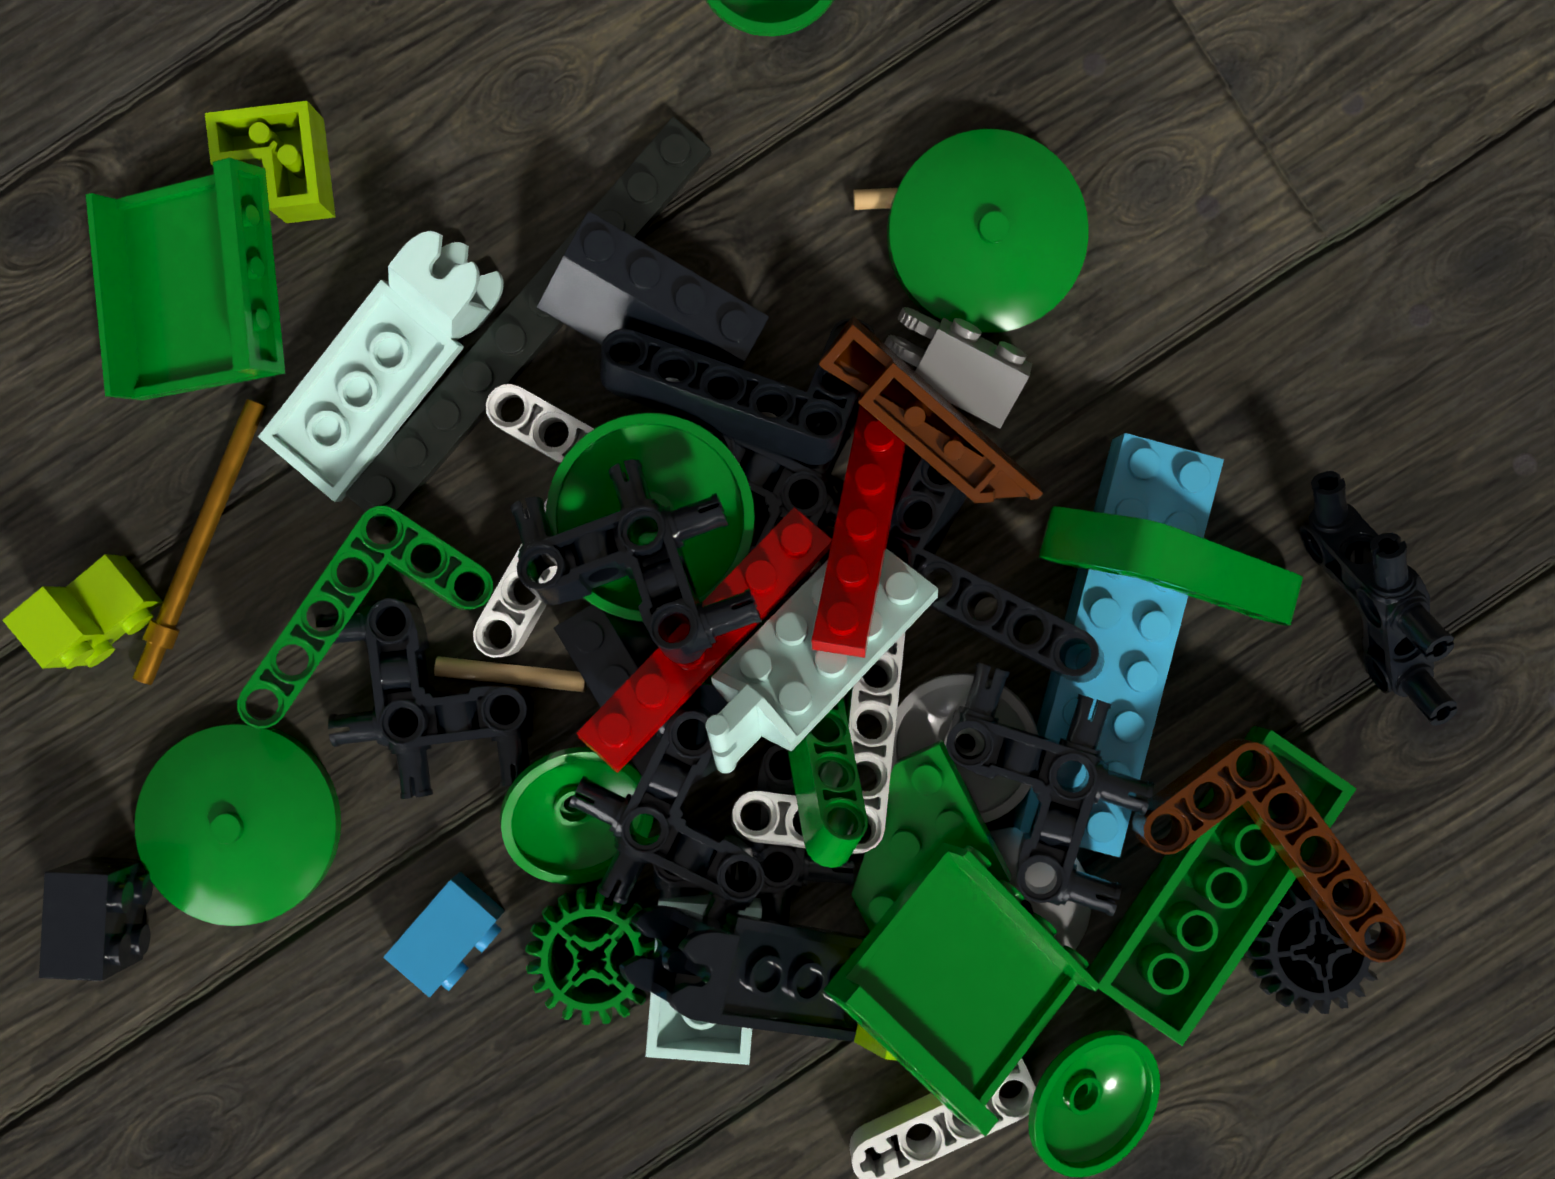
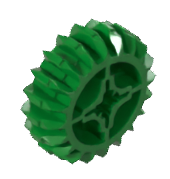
M586 886L578 888L576 893L577 904L574 903L567 893L561 894L557 899L561 912L555 907L547 905L543 909L542 915L548 924L535 922L530 930L540 940L530 941L526 945L525 951L532 956L540 958L529 962L526 966V971L528 974L533 975L543 974V977L539 978L533 985L534 992L540 993L549 988L552 993L545 1002V1005L551 1009L556 1006L559 1000L566 1004L562 1012L564 1020H569L575 1009L582 1010L581 1022L584 1025L590 1024L594 1011L599 1012L600 1020L603 1024H609L612 1020V1007L622 1017L629 1016L631 1006L628 999L636 1004L643 1005L647 995L644 990L633 986L621 975L619 966L622 962L616 956L615 946L626 933L632 942L635 956L648 957L652 955V953L648 952L654 950L655 938L645 937L631 922L633 916L643 909V904L638 901L628 911L622 907L623 904L615 901L613 903L606 901L607 897L601 895L598 891L596 892L595 900H591ZM594 916L608 919L614 923H611L603 931L591 932L582 925L576 927L571 921L582 917ZM558 933L567 940L565 946L572 953L574 959L573 966L565 976L561 973L555 957V943ZM607 939H610L604 949L601 960L596 959L592 963L589 962L580 971L588 950L592 951L597 946L601 947ZM596 978L608 986L613 983L616 988L605 992H590L582 990L578 986L586 979Z

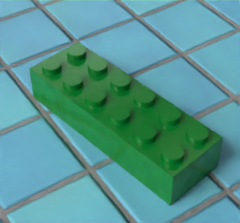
M1253 726L1244 739L1265 745L1274 753L1330 828L1357 788L1274 731ZM1250 750L1243 752L1238 757L1236 770L1240 777H1245L1253 771L1255 757ZM1212 787L1197 809L1204 808L1210 804L1214 796ZM1282 793L1275 795L1269 802L1268 813L1271 819H1276L1285 812L1287 805L1285 796ZM1241 805L1183 850L1164 856L1087 969V972L1100 985L1099 990L1183 1046L1296 877ZM1315 836L1307 838L1301 845L1300 856L1303 861L1309 860L1318 847Z

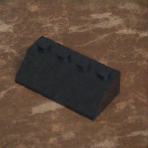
M590 211L587 212L537 306V309L602 345L604 338L614 330L630 329L741 368L769 318V316ZM675 378L665 379L670 382H679V380ZM715 395L713 397L720 399L722 395Z

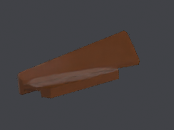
M852 317L818 362L824 370L862 392L858 397V403L974 503L994 502L995 498L1025 496L1032 500L1039 499L1043 494L1039 483L855 317Z

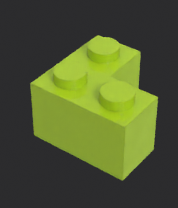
M308 101L205 113L211 165H213L214 161L230 157L265 168L269 210L285 223L336 217L325 123L323 117Z
M105 554L66 587L42 586L2 621L42 669L59 667L71 669L76 666H88L90 668L107 659L115 651L112 644L125 633L132 635L148 625L149 621L154 618L151 611L163 601L125 556Z

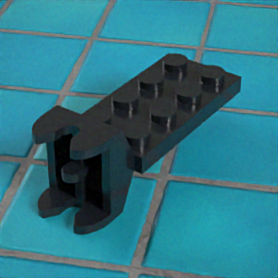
M663 905L644 908L633 916L631 922L642 935L656 938L657 949L651 956L636 955L620 963V973L633 986L652 992L667 1001L681 1015L692 1020L712 1024L854 1042L858 1023L823 990L866 936L729 912L726 914L725 922H721L687 909Z

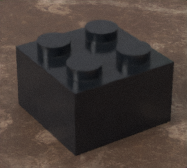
M86 857L45 872L39 978L104 981L143 959V955L147 952L150 944V927L148 924H145L146 904L149 903L152 896L153 883L150 880V874L146 873L140 859Z

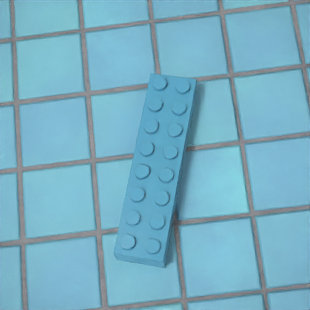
M1124 433L1112 439L1093 512L1156 521L1204 538L1224 459ZM1078 568L1064 621L1086 631L1094 637L1104 653V665L1096 678L1083 683L1070 681L1051 671L1037 723L1038 734L1056 741H1060V738L1066 739L1078 702V694L1094 699L1088 719L1091 718L1096 699L1110 703L1112 706L1108 711L1097 749L1101 750L1100 756H1102L1104 763L1109 764L1108 770L1140 780L1188 596L1138 578ZM1075 644L1070 647L1065 655L1066 666L1071 669H1080L1086 666L1091 658V648L1084 644ZM1078 761L1065 762L1057 771V781L1066 788L1078 787L1083 783L1086 776L1085 766ZM1032 786L1023 800L1015 807L1011 824L1019 831L1026 833L1030 831L1039 802ZM1129 792V793H1128L1129 795H1132V796H1135V797H1136V793H1133V792ZM1101 800L1097 804H1093L1080 847L1120 858L1132 810Z

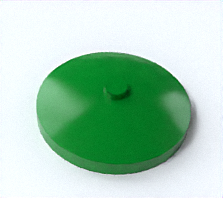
M979 129L959 133L939 142L926 151L913 164L898 186L891 203L887 223V244L891 264L900 285L919 309L934 320L941 323L943 318L953 322L954 318L963 319L979 328L981 334H996L1015 330L1036 321L1051 311L1066 296L1078 278L1086 256L1089 235L1088 216L1084 198L1076 180L1066 165L1039 142L1022 134L999 129Z
M656 413L633 414L611 420L595 428L579 440L566 454L552 479L546 503V516L552 535L560 534L620 511L621 506L608 471L612 466L619 463L622 472H625L629 481L624 464L626 460L636 459L641 462L651 499H655L662 506H670L672 510L717 493L729 526H722L684 541L685 546L682 547L699 601L703 602L748 555L752 543L755 518L754 503L748 480L739 462L732 452L712 433L691 421L676 416ZM652 529L642 533L637 545H647L652 542L657 536L658 530ZM628 576L592 589L591 595L583 597L594 606L612 615L629 620L643 621L638 608L642 603L636 580L630 579Z
M232 723L204 729L175 744L157 761L147 776L138 798L135 813L137 850L146 873L150 874V880L171 904L186 914L205 922L226 926H245L261 923L282 915L300 904L319 886L329 871L338 849L341 832V811L336 789L330 775L315 754L300 741L272 727L254 728L246 723Z

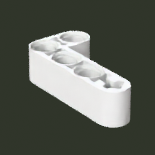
M1022 1058L985 1105L999 1119L988 1135L1029 1115L1036 1087ZM1017 1080L1023 1083L1022 1090L1016 1097L1007 1099L999 1096L1000 1088L1007 1081ZM930 1093L856 1129L851 1136L849 1146L853 1170L859 1179H894L984 1137V1135L952 1116L953 1113ZM923 1123L932 1127L930 1135L924 1140L915 1141L906 1136L909 1128L915 1124ZM895 1134L898 1137L899 1151L895 1150L894 1141L891 1142L890 1138ZM874 1147L877 1153H881V1157L873 1160L870 1154H866L865 1150Z

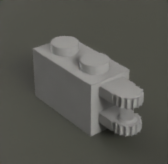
M902 308L897 317L898 320L907 328L931 339V342L927 349L924 350L902 337L888 335L884 344L902 360L917 367L915 372L949 403L1000 429L1030 376L1032 363L1025 360L1027 355L1021 349L1007 342L1001 341L997 346L980 337L981 330L963 319L954 318L953 322L943 318L940 323L914 309Z

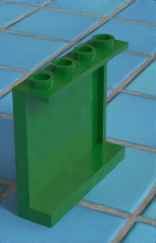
M229 157L213 162V175L118 199L93 193L86 194L106 397L148 400L285 374L265 168Z
M943 842L823 991L960 1121L986 1137L999 1119L985 1105L1074 988L1079 984L1096 992L1100 985L1086 971V968L1089 966L1086 959L1074 949L1066 945L1062 947L1056 941L1054 936L1057 930L1053 925L1037 913L1032 912L1030 914L1021 905L1025 899L1024 896L1013 885L1003 879L997 880L988 871L992 864L980 851L970 845H966L963 849Z

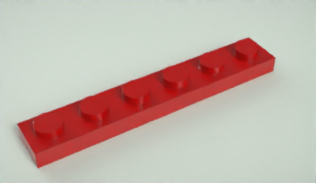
M861 405L859 407L811 642L812 650L865 658L906 443Z
M794 507L703 601L704 605L707 606L750 588L757 604L756 609L763 620L830 550L832 539ZM755 622L718 636L717 643H714L713 647L706 649L703 655L692 663H675L667 658L658 648L577 732L578 738L618 773L759 623ZM681 624L668 637V642L678 643L684 640L689 634L690 625Z

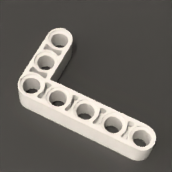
M503 384L495 388L488 395L486 401V413L492 423L509 435L559 463L562 462L566 454L579 440L594 430V428L513 384ZM511 398H521L524 402L523 415L514 422L503 421L501 417L503 404ZM555 422L565 423L569 431L565 443L559 447L547 446L544 434L548 426ZM546 500L545 503H544V505H545V507H544L545 512H546V503H547V500ZM519 549L476 622L473 631L474 642L478 650L484 655L493 658L511 656L517 653L524 646L547 605L537 597L527 605L520 604L516 600L513 589L515 583L519 580L517 575ZM557 566L544 570L540 575L539 583L551 580L556 574ZM498 620L505 621L512 630L511 641L503 649L495 647L489 639L490 627Z
M905 632L875 663V665L884 669L887 675L886 686L882 688L871 687L865 683L862 677L847 693L846 716L856 765L864 764L874 770L877 779L873 790L862 791L868 822L871 826V835L865 844H858L852 854H862L875 848L882 840L885 831ZM870 714L879 719L882 725L881 736L877 739L864 738L857 729L856 721L858 716ZM753 791L742 795L735 803L731 813V825L735 833L742 839L751 842L805 848L803 836H800L793 827V817L798 811L795 795ZM749 803L763 805L769 813L767 827L760 831L747 829L741 821V809Z

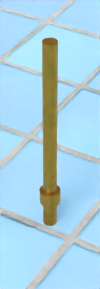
M249 399L245 401L156 620L149 621L143 636V640L147 641L132 677L136 681L152 685L166 650L173 649L180 632L176 625L266 408L264 405Z

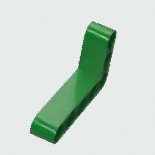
M376 506L369 509L357 522L241 691L237 700V711L241 719L247 725L254 728H269L276 725L283 718L387 564L446 603L460 610L476 609L483 606L490 599L493 592V581L490 574L482 566L397 510L388 506ZM385 517L393 523L395 536L390 543L377 544L369 539L366 533V525L370 519ZM427 545L436 551L438 564L431 573H421L413 567L411 553L416 546ZM356 559L365 566L366 579L361 586L349 588L338 580L337 567L342 561ZM461 573H470L479 580L480 592L473 601L460 599L454 590L456 578ZM326 601L335 607L337 622L330 630L317 631L309 625L307 611L313 603ZM296 644L306 650L308 664L302 672L289 675L279 669L277 655L284 646ZM267 689L276 695L278 708L272 716L258 718L249 712L247 698L253 691Z
M1056 506L1051 507L1039 553L1040 558L1052 562L1138 578L1255 619L1285 626H1291L1303 576L1163 523L1135 517Z
M762 620V622L758 624V626L740 643V645L722 662V664L704 681L702 685H713L711 677L768 620ZM843 698L792 751L788 750L806 851L814 862L829 868L840 867L848 861L868 827V818Z

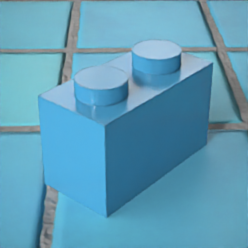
M459 872L445 885L383 958L429 998L441 985L449 991L469 969L462 960L474 946L482 953L501 932L502 928L495 922L505 910L462 872Z

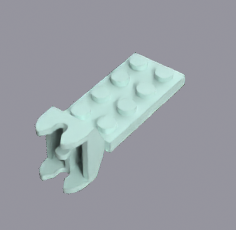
M434 231L420 233L409 240L388 265L389 282L385 280L379 281L258 436L334 502H340L345 498L347 490L380 454L462 351L464 346L457 340L480 328L500 301L504 287L501 273L494 271L480 276L476 263L472 261L467 263L468 245L454 242L442 247L443 235Z

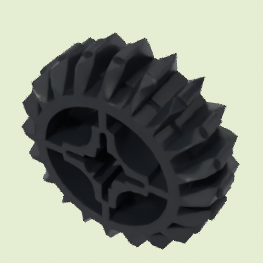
M1297 879L1295 888L1292 885L1290 886L1255 938V943H1252L1244 954L1250 959H1255L1248 970L1255 978H1262L1260 989L1267 995L1276 993L1275 1000L1284 1007H1289L1294 1002L1295 1009L1304 1014H1308L1313 1005L1321 1014H1329L1331 1000L1341 1009L1348 1008L1347 993L1352 992L1358 997H1366L1364 988L1359 985L1363 978L1369 981L1378 980L1377 974L1369 969L1371 962H1378L1370 960L1351 949L1335 929H1327L1325 918L1319 916L1318 906ZM1338 882L1334 886L1332 891L1334 903L1344 900L1349 892L1348 885ZM1294 915L1292 928L1287 933L1281 934L1287 921ZM1377 922L1371 924L1366 929L1364 935L1366 945L1375 942L1379 937V931L1370 929ZM1314 935L1321 938L1318 943H1314ZM1312 945L1311 953L1305 950L1306 946ZM1344 955L1339 965L1332 971L1335 960L1339 956ZM1279 957H1288L1292 961L1300 960L1301 969L1307 972L1308 981L1303 982L1289 979L1281 967Z

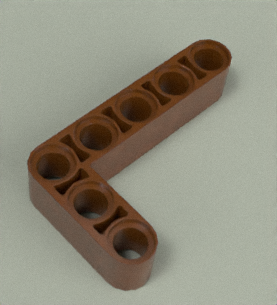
M1242 738L1231 739L1223 743L1147 800L1149 806L1145 815L1135 812L1132 825L1136 837L1156 852L1175 854L1242 805L1342 940L1351 949L1379 963L1392 961L1403 952L1406 944V933L1402 924L1274 753L1265 745ZM1250 750L1255 757L1254 769L1249 775L1240 777L1236 770L1237 759L1243 752ZM1209 782L1213 788V799L1208 806L1197 809L1193 801L1195 789L1200 784ZM1282 793L1285 796L1287 805L1285 812L1280 817L1271 819L1268 813L1269 802L1275 795ZM1162 814H1169L1172 820L1170 833L1161 840H1154L1151 835L1152 822ZM1315 836L1318 842L1317 852L1311 859L1303 861L1300 856L1301 845L1307 838ZM1347 879L1349 883L1347 896L1344 900L1334 903L1332 897L1334 886L1339 881ZM1379 922L1380 934L1378 939L1366 945L1364 938L1366 929L1371 924Z

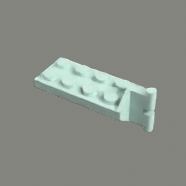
M886 549L865 658L812 650L811 640L827 568V560L711 677L715 689L728 702L717 715L711 716L706 722V729L718 771L721 773L732 772L740 758L761 737L792 751L938 598V588Z

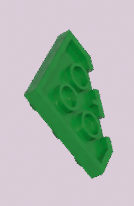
M943 740L898 759L893 766L890 775L884 835L875 848L865 852L851 894L870 932L943 842L963 849L966 845L976 848L991 862L992 865L988 871L997 880L1003 879L1010 882L1012 874L954 761L949 756Z

